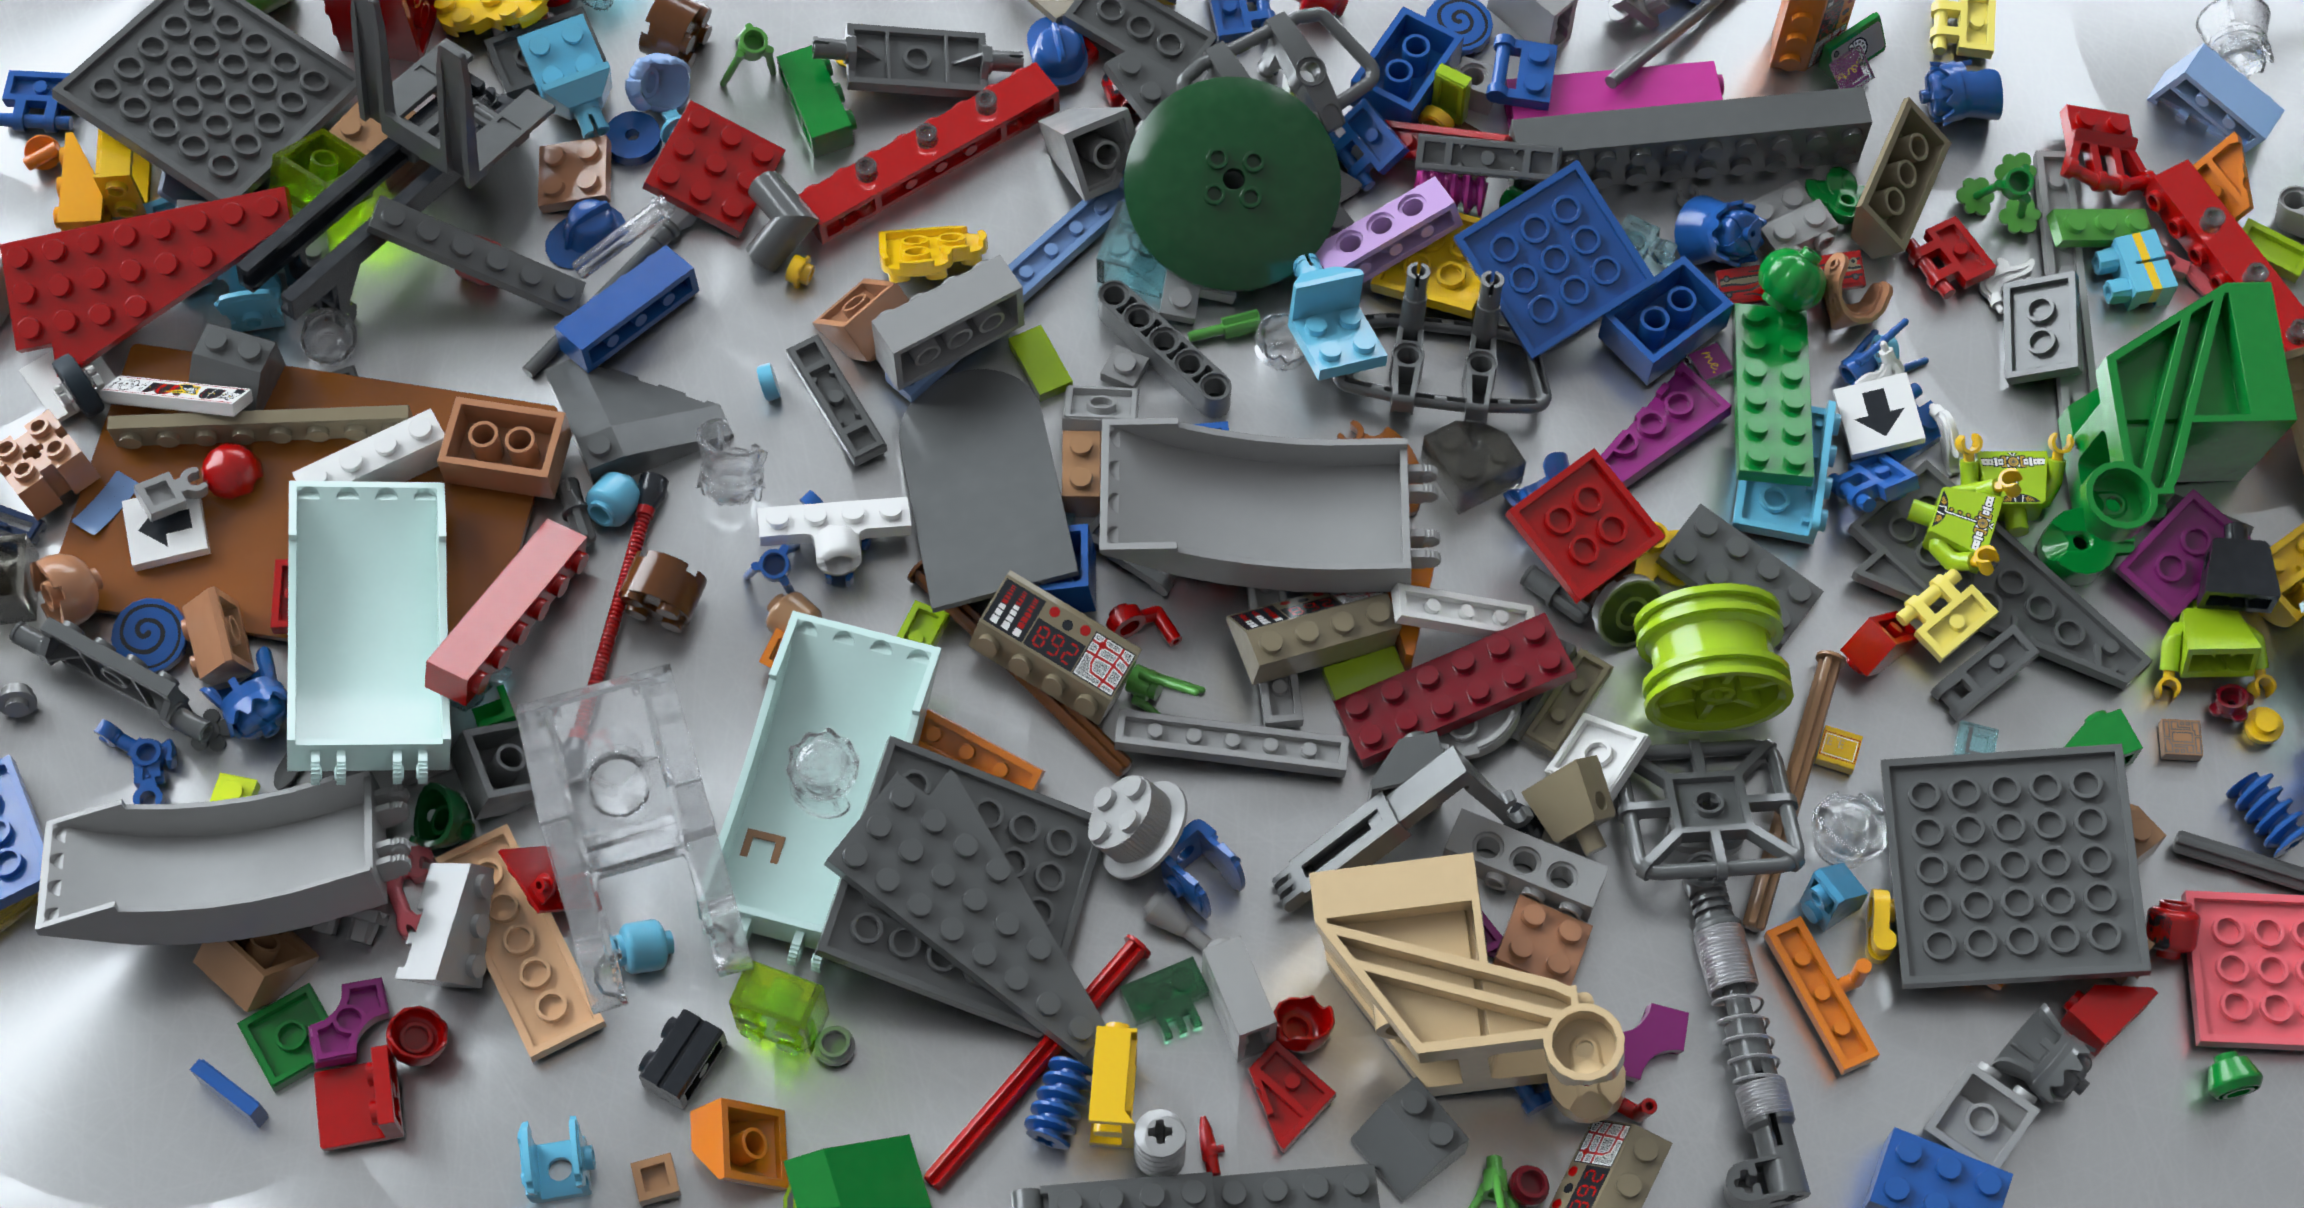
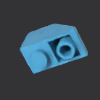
M1840 863L1816 870L1800 899V903L1807 919L1813 924L1817 923L1825 932L1860 909L1869 893L1845 863Z

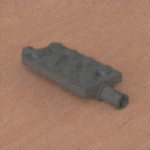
M847 23L844 39L814 36L812 41V52H814L812 53V59L843 60V63L846 64L847 90L972 98L988 86V74H991L992 71L1014 72L1024 67V58H1021L1024 56L1023 51L993 50L992 46L986 45L985 33Z
M48 617L41 626V631L23 621L18 622L12 628L9 635L11 642L39 656L45 663L53 665L61 660L68 666L157 712L159 719L165 727L173 731L177 730L201 744L207 742L214 731L212 722L193 713L188 704L190 699L178 688L180 685L179 681L167 672L160 671L158 674L147 669V664L140 658L132 654H128L126 657L116 652V648L108 641L100 637H96L95 640L90 639L84 635L85 632L80 627L68 620H65L62 624Z

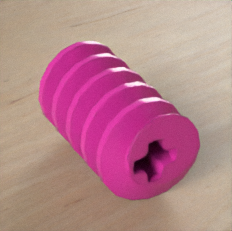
M1417 171L1414 188L1435 176L1454 200L1456 207L1460 203L1463 204L1464 214L1468 215L1472 208L1476 206L1478 217L1482 216L1488 189V182H1486L1485 177L1477 176L1473 180L1472 176L1469 175L1459 177L1458 174Z

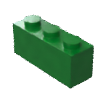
M812 45L776 56L779 77L812 154L816 158L853 146V130L857 129V124L852 110L845 111L842 103L845 102V96L840 83H833L830 77L834 75L830 60L812 59V53L814 52H812Z

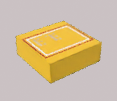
M1825 725L1814 764L1852 775L1863 736Z

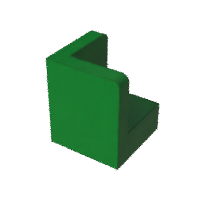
M504 684L496 687L500 699L472 709L477 728L517 720Z

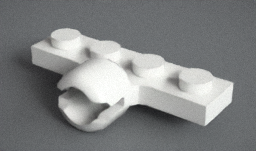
M907 497L757 508L760 547L782 544H812L815 547L818 568L831 576L847 575L857 569L861 564V540L911 535V519Z

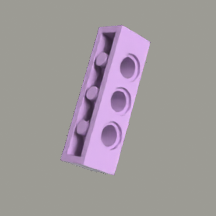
M1434 176L1330 238H1327L1315 255L1320 260L1323 269L1334 266L1361 269L1364 273V283L1461 227L1463 223L1454 200Z

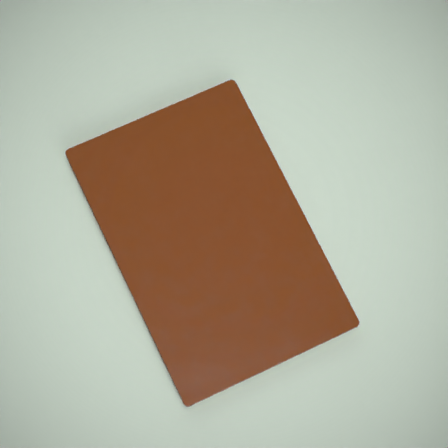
M139 343L134 344L130 348L121 376L189 382L193 352ZM286 365L264 410L409 405L413 416L431 408L444 434L456 396L558 411L553 405ZM111 404L91 460L92 466L101 478L80 491L59 551L61 554H70L83 560L89 569L95 568L102 579L103 589L98 590L99 604L95 612L119 615L132 602L145 598L162 599L176 606L183 613L182 607L207 588L215 586L239 602L247 636L288 642V634H273L270 624L275 559H288L289 481H296L292 472L359 441L338 438L328 439L324 442L291 440L288 443L281 444L272 441H257L249 445H243L260 458L264 471L263 477L256 480L252 493L240 495L234 499H222L216 497L208 490V494L201 498L211 554L135 572L131 563L123 508L95 535L72 523V519L95 499L116 471H120L136 482L141 483L166 472H170L175 480L180 478L184 470L197 467L199 479L190 482V484L197 483L199 485L203 483L201 468L207 454L225 443H216L213 446L179 444L172 448L160 445L141 446L137 449L117 447L107 430L108 416L194 412ZM439 466L405 481L445 483ZM445 483L448 635L522 549L536 496ZM133 494L130 499L136 498L135 494Z

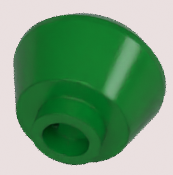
M2229 1051L2213 1058L2214 1064L2208 1067V1093L2217 1100H2229L2250 1094L2258 1090L2263 1081L2262 1073L2247 1056H2239L2237 1051Z

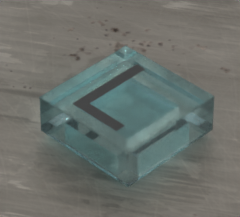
M1961 720L1958 724L1952 755L1995 752L1999 730Z

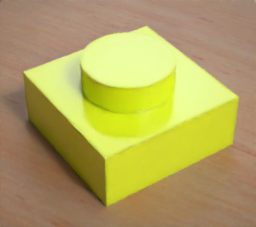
M220 772L210 801L258 795L261 786L258 780Z

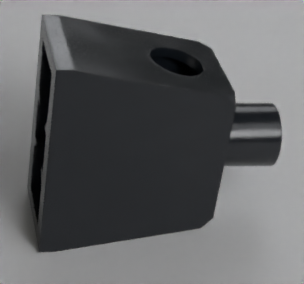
M2228 523L2224 526V538H2214L2205 553L2197 608L2271 613L2280 599L2281 593L2270 545L2262 540H2248V526L2245 523Z

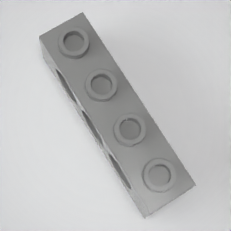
M1461 808L1443 852V856L1473 852L1477 878L1484 880L1485 884L1500 891L1507 889L1519 895H1524L1588 922L1609 869L1608 866ZM1489 849L1496 856L1490 859L1483 858L1477 851ZM1518 863L1527 864L1531 867L1532 872L1520 873L1515 869L1514 865ZM1554 878L1564 879L1569 884V887L1558 888L1552 884L1551 880Z

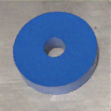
M628 111L615 116L608 123L610 130L605 135L608 136L612 143L611 158L616 162L627 166H638L651 161L659 153L662 146L660 127L657 121L649 114L640 111ZM631 137H638L635 140H628Z

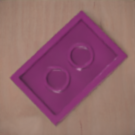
M2192 489L2133 552L2126 557L2114 572L2173 622L2182 610L2198 596L2205 553L2214 538H2224V526L2232 523V521L2196 490Z

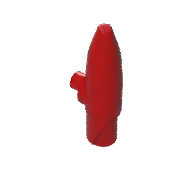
M1201 1116L1199 1122V1143L1202 1160L1205 1164L1206 1172H1212V1176H1220L1218 1153L1225 1152L1224 1145H1216L1209 1121L1206 1116Z

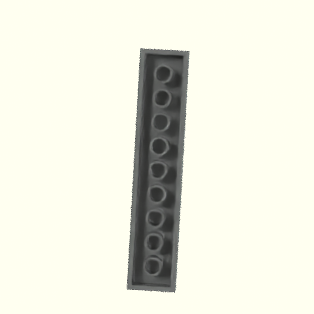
M1864 87L1513 119L1511 120L1509 136L1513 138L1512 142L1562 146L1561 169L1579 160L1596 188L1603 189L1608 186L1624 184L1637 186L1645 182H1674L1687 178L1708 179L1719 175L1733 174L1741 176L1751 172H1779L1783 169L1793 168L1813 169L1818 166L1835 164L1839 166L1850 165L1860 160L1872 125V118ZM1508 179L1509 187L1516 186L1525 192L1541 183Z

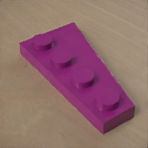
M1681 362L1675 369L1674 376L1667 383L1664 382L1659 387L1654 399L1646 408L1642 407L1635 415L1634 422L1627 430L1620 432L1601 454V457L1627 488L1730 416L1732 405L1687 365Z

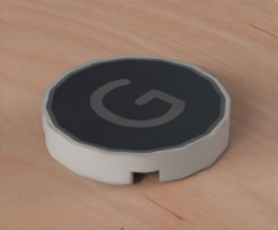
M1628 574L1623 576L1626 579H1622L1619 582L1613 580L1604 587L1595 600L1592 608L1595 630L1603 640L1613 646L1627 647L1636 644L1637 637L1633 623L1637 613L1654 599L1663 596L1660 587L1645 575Z

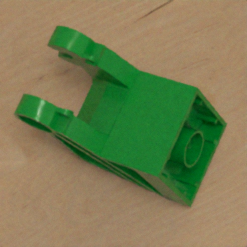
M2271 282L2224 283L2106 356L2095 370L2098 388L2069 405L2058 418L2062 448L2066 446L2068 434H2071L2074 438L2073 448L2071 451L2064 453L2063 456L2066 460L2065 470L2072 509L2060 513L2045 528L2038 540L2037 555L2039 560L2066 584L2071 586L2090 584L2110 566L2115 556H2127L2133 552L2135 548V535L2150 520H2161L2166 515V503L2175 494L2174 486L2176 482L2241 481L2297 421ZM2077 537L2084 539L2087 543V548L2084 550L2076 548L2073 539Z

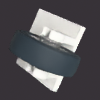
M53 350L19 370L45 409H49L59 423L79 411H82L88 418L101 413L105 407L101 400L100 390L116 379V376L101 356L81 369L69 353L54 361Z

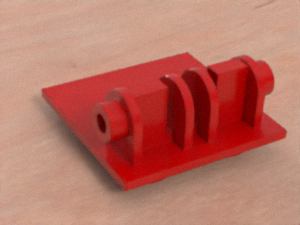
M555 845L500 849L498 851L507 866L508 872L515 878L526 895L528 903L535 909L537 914L589 909L594 906L588 896L598 886L599 878L597 874L590 869H583L578 873L571 871Z

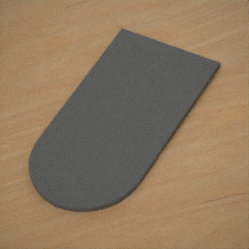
M991 369L965 370L950 374L934 382L909 405L902 418L899 430L900 449L933 613L993 598L1010 570L1036 586L1078 576V566L1044 417L1035 393L1019 378Z

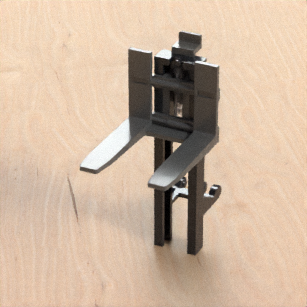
M351 0V27L360 118L365 122L372 118L380 123L382 132L388 137L236 264L239 284L252 293L284 267L288 289L281 294V299L285 303L280 308L281 312L295 321L312 306L317 307L319 311L326 315L333 311L335 321L343 327L351 325L357 315V305L350 301L360 264L385 244L387 240L366 232L371 219L369 218L312 268L307 264L305 250L408 161L416 163L422 159L431 164V166L392 200L422 212L462 176L464 177L465 185L471 189L488 174L487 170L513 147H519L530 137V133L555 112L553 104L529 89L515 100L503 93L501 95L498 94L494 87L486 89L485 82L468 70L467 64L473 60V54L447 38L443 39L392 82L386 30L379 0ZM435 95V98L410 119L404 118L429 96Z

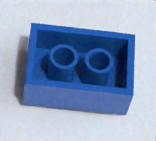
M1403 6L1370 52V55L1376 60L1380 69L1377 85L1351 103L1350 106L1354 107L1365 98L1384 120L1417 124L1419 122L1418 117L1425 106L1432 103L1435 71L1439 65L1443 63L1451 68H1456L1461 61L1464 36ZM1360 66L1351 79L1350 87L1365 77L1366 72L1362 66Z
M1684 255L1654 276L1657 280L1655 285L1602 317L1598 337L1646 385H1649L1727 327L1734 305Z
M1894 1127L1884 1142L1862 1208H2003L2013 1174Z

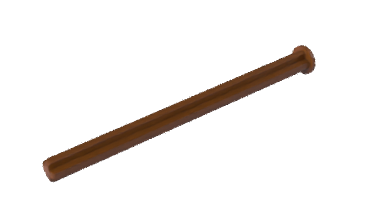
M921 560L911 569L907 580L910 583H917L929 595L923 562ZM971 604L945 610L947 613H950V616L971 636L973 635L982 614ZM1007 670L1112 773L1121 777L1130 770L1133 763L1132 759L1124 751L1114 750L1115 742L1093 721Z

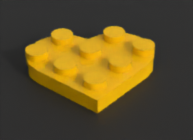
M435 0L434 7L444 31L451 36L459 37V32L474 30L476 35L492 27L505 31V26L519 23L522 29L539 21L548 12L549 9L546 4L549 0Z
M967 226L878 231L880 266L883 272L888 274L889 281L893 283L907 282L911 277L925 276L929 280L944 279L947 277V269L952 266L953 262L960 261L962 265L967 266L976 265L982 261V255L988 249L986 232L981 229L977 231V234L968 233Z

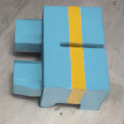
M2155 229L2116 237L2110 248L2095 252L2091 260L2095 274L2112 273L2114 278L2113 280L2106 281L2103 286V295L2107 304L2124 303L2127 311L2133 310L2143 303L2153 302L2154 307L2169 305L2178 288V283L2168 259H2165L2166 254Z

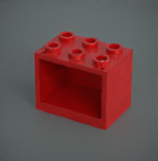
M323 0L325 13L329 15L332 23V32L337 37L341 51L354 53L351 27V0ZM379 0L386 30L389 59L416 63L425 55L437 21V11L434 7L435 0Z

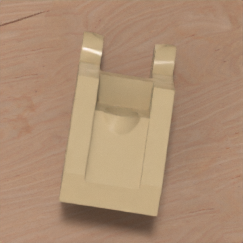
M1473 852L1309 873L1314 921L1317 931L1322 938L1329 970L1373 1025L1376 1034L1383 1038L1413 1078L1417 1077L1432 1096L1548 1083L1553 1104L1565 1117L1578 1123L1593 1124L1608 1119L1619 1109L1626 1091V1071L1623 1066L1625 1036L1620 1022L1608 1010L1595 1005L1590 993H1577L1576 985L1568 986L1554 979L1489 963Z

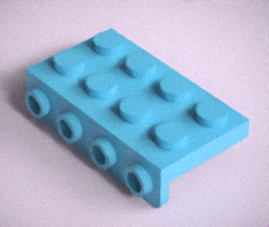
M1829 400L1826 408L1811 406L1814 480L1812 486L1738 480L1732 519L1733 527L1742 532L1812 545L1818 531H1825L1828 510L1822 509L1823 499H1829L1833 478L1827 477L1828 467L1833 468L1837 452V446L1831 445L1832 435H1838L1841 422V414L1835 413L1836 401Z

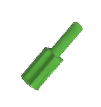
M1255 309L1221 318V324L1190 331L1187 335L1190 342L1224 334L1225 339L1262 330V320L1258 310Z

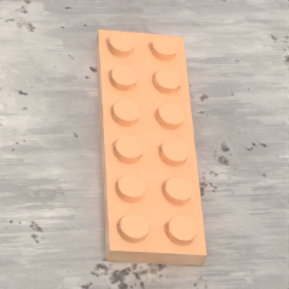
M505 824L435 857L437 863H472L494 869V891L491 895L489 913L490 931L487 935L485 952L486 966L532 1062H535L606 1027V1023L552 913L537 914L535 909L528 903L526 895L515 878L508 872L506 864L499 855L498 851L500 849L519 848L508 824Z

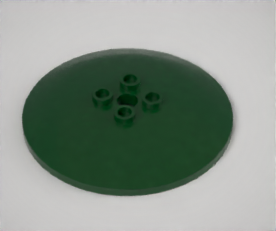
M1227 76L1206 79L1188 85L1171 94L1152 110L1138 129L1129 149L1124 172V195L1134 231L1149 254L1170 273L1195 286L1222 292H1243L1265 288L1286 279L1294 273L1293 263L1299 256L1305 255L1309 262L1308 253L1316 254L1328 237L1338 212L1341 196V174L1336 150L1330 136L1317 116L1303 102L1273 84L1252 78ZM1231 171L1240 173L1244 179L1243 186L1235 190L1226 187L1223 182V177L1226 173Z

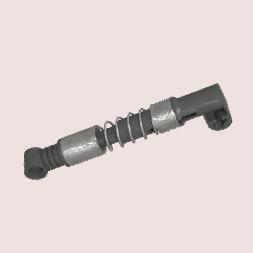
M1708 851L1696 852L1687 859L1686 863L1713 862L1712 853ZM1715 877L1707 882L1697 879H1683V888L1691 901L1690 905L1693 910V916L1696 919V927L1692 931L1693 939L1696 944L1708 994L1711 998L1715 999L1711 1005L1717 1007L1725 1006L1728 1016L1719 1019L1716 1024L1725 1026L1726 1039L1722 1041V1044L1729 1046L1732 1057L1727 1061V1064L1734 1065L1737 1078L1732 1083L1739 1085L1735 1094L1740 1113L1742 1114V1121L1747 1133L1753 1135L1759 1157L1734 1164L1728 1170L1723 1187L1724 1198L1731 1208H1771L1801 1201L1809 1197L1811 1192L1792 1127L1796 1120L1786 1079L1778 1075L1777 1068L1781 1063L1780 1058L1772 1054L1771 1049L1775 1044V1040L1767 1035L1766 1032L1770 1024L1769 1018L1757 1014L1765 1002L1761 997L1752 994L1757 989L1759 982L1744 927L1740 918L1734 916L1733 911H1731L1732 905L1729 902L1730 898L1725 881H1716ZM1750 998L1760 1000L1761 1004L1755 1011L1752 1009ZM1770 1126H1772L1778 1146H1775ZM1763 1172L1768 1194L1763 1195L1760 1183H1756L1757 1173ZM1739 1181H1745L1748 1187H1752L1751 1193H1745L1743 1187H1738Z

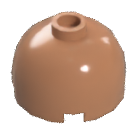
M61 553L45 556L30 564L33 588L35 593L39 591L42 593L45 603L40 604L47 619L51 617L62 624L65 620H68L79 626L95 613L99 604L98 590L103 589L102 579L95 568L89 569L83 560L70 554Z

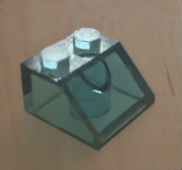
M1118 200L1096 258L1097 282L1105 283L1109 280H1119L1128 285L1134 292L1161 299L1166 269L1143 246L1130 221L1126 203Z

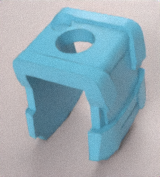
M236 265L217 277L218 280L224 279L228 284L229 293L219 296L218 302H214V305L222 315H226L229 318L232 330L244 332L285 326L284 313L281 312L280 308L283 305V300L281 299L283 290L277 273L254 293L239 284Z
M570 1116V1140L536 1145L532 1138V1131L528 1121L521 1124L517 1136L520 1148L521 1181L530 1202L539 1204L592 1194L589 1170L596 1169L593 1145H587V1139L585 1136H582L576 1116ZM559 1160L570 1162L572 1172L566 1179L556 1181L550 1177L549 1169L554 1162Z

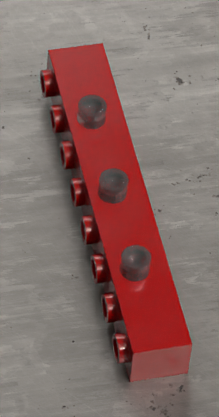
M1034 62L1025 68L1015 70L1011 76L999 83L988 85L972 98L956 103L952 109L940 116L929 118L913 131L897 136L891 143L881 149L868 152L854 164L838 169L832 176L820 183L809 185L798 195L820 219L812 229V232L823 245L1036 125L1039 120L1059 112L1058 88L1040 66Z
M2189 159L2153 176L2143 194L2149 208L2156 212L2163 220L2170 235L2177 239L2188 253L2190 261L2206 274L2211 288L2215 290L2227 282H2271L2284 352L2304 347V307Z

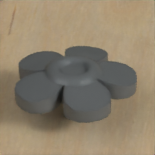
M207 709L203 714V718L212 722L214 731L204 744L192 739L191 745L197 751H204L209 745L212 751L220 752L227 745L226 740L222 736H229L230 733L224 719L220 721V713L215 709Z

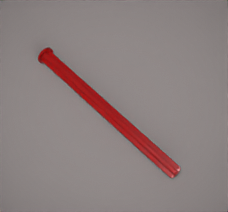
M1127 934L1124 937L1126 944L1085 989L1096 1009L1104 1003L1142 958L1148 959L1151 956L1149 949L1133 935ZM1045 1035L924 1175L925 1181L934 1189L941 1190L1048 1067L1049 1060L1058 1056L1064 1048Z

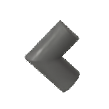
M767 171L759 175L751 183L748 194L770 220L745 249L757 264L775 273L820 219L779 173Z

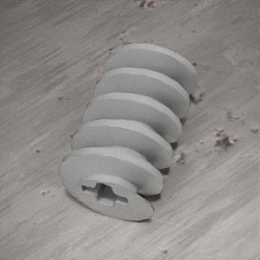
M1156 1109L1148 1111L1137 1121L1134 1130V1158L1136 1165L1143 1173L1151 1177L1177 1175L1184 1166L1187 1130L1177 1115L1168 1110Z

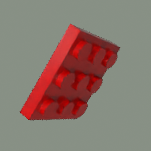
M690 100L644 181L642 189L739 239L757 205L748 194L751 183L764 172L776 171L786 149Z
M1595 448L1510 508L1505 514L1576 604L1666 537Z

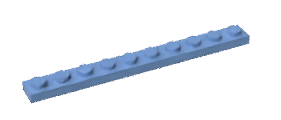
M1125 167L1122 171L1123 177L1118 188L1087 201L1081 200L1008 265L1023 287V303L1127 212L1124 195ZM961 359L898 392L912 403ZM885 373L886 382L889 385H891L895 390H897L894 384L887 376V374Z

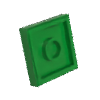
M310 983L237 1023L275 1093L317 1070L314 1066L308 1027L325 1020L329 1016Z

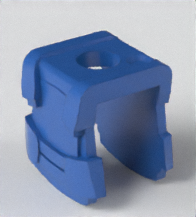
M1195 819L1184 827L1177 844L1160 863L1163 881L1168 890L1176 898L1183 896L1199 916L1207 919L1211 916V905L1207 893L1193 876L1184 871L1187 866L1203 854L1221 872L1223 878L1234 890L1242 891L1246 883L1240 858L1224 842L1220 844L1217 841L1216 830L1203 820Z

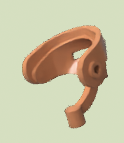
M1841 252L1830 256L1824 268L1827 286L1823 298L1833 330L1871 323L1877 320L1885 312L1893 295L1892 286L1882 281L1870 285L1860 302L1845 304L1842 298V282L1848 268L1849 259Z

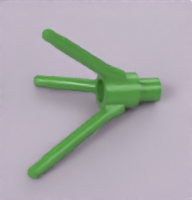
M1499 1155L1488 1156L1486 1158V1169L1482 1173L1483 1183L1479 1185L1477 1193L1468 1208H1479L1483 1200L1496 1201L1497 1208H1507L1506 1203L1509 1208H1519L1509 1192L1507 1171L1503 1169L1502 1157Z

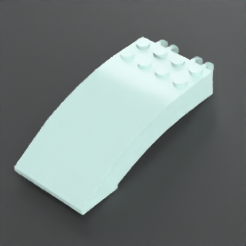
M289 481L287 771H311V785H320L322 771H334L336 785H346V771L392 770L393 784H402L404 770H416L418 784H427L428 770L450 769V699L425 687L426 661L448 636L445 483Z
M792 611L769 673V681L735 793L697 894L699 919L714 923L710 936L711 945L719 947L725 938L727 928L732 927L738 929L734 939V951L741 953L745 951L751 933L790 942L791 947L787 956V964L795 967L801 960L804 946L816 949L840 879L824 863L860 819L886 741L890 735L918 746L942 648ZM748 828L786 837L778 864L770 863L776 843L753 838L748 856H740ZM813 953L811 971L820 973L826 959Z

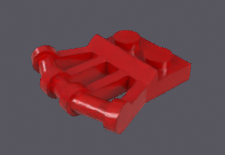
M2066 104L2059 112L2066 145L2060 176L2068 180L2074 178L2090 186V189L2095 192L2111 190L2114 195L2125 196L2128 192L2137 190L2145 192L2153 176L2156 174L2145 168L2136 152L2138 138L2133 137L2129 115ZM2080 152H2083L2086 168L2079 165L2078 157ZM2100 155L2105 156L2108 173L2103 171ZM2123 164L2131 177L2125 175Z

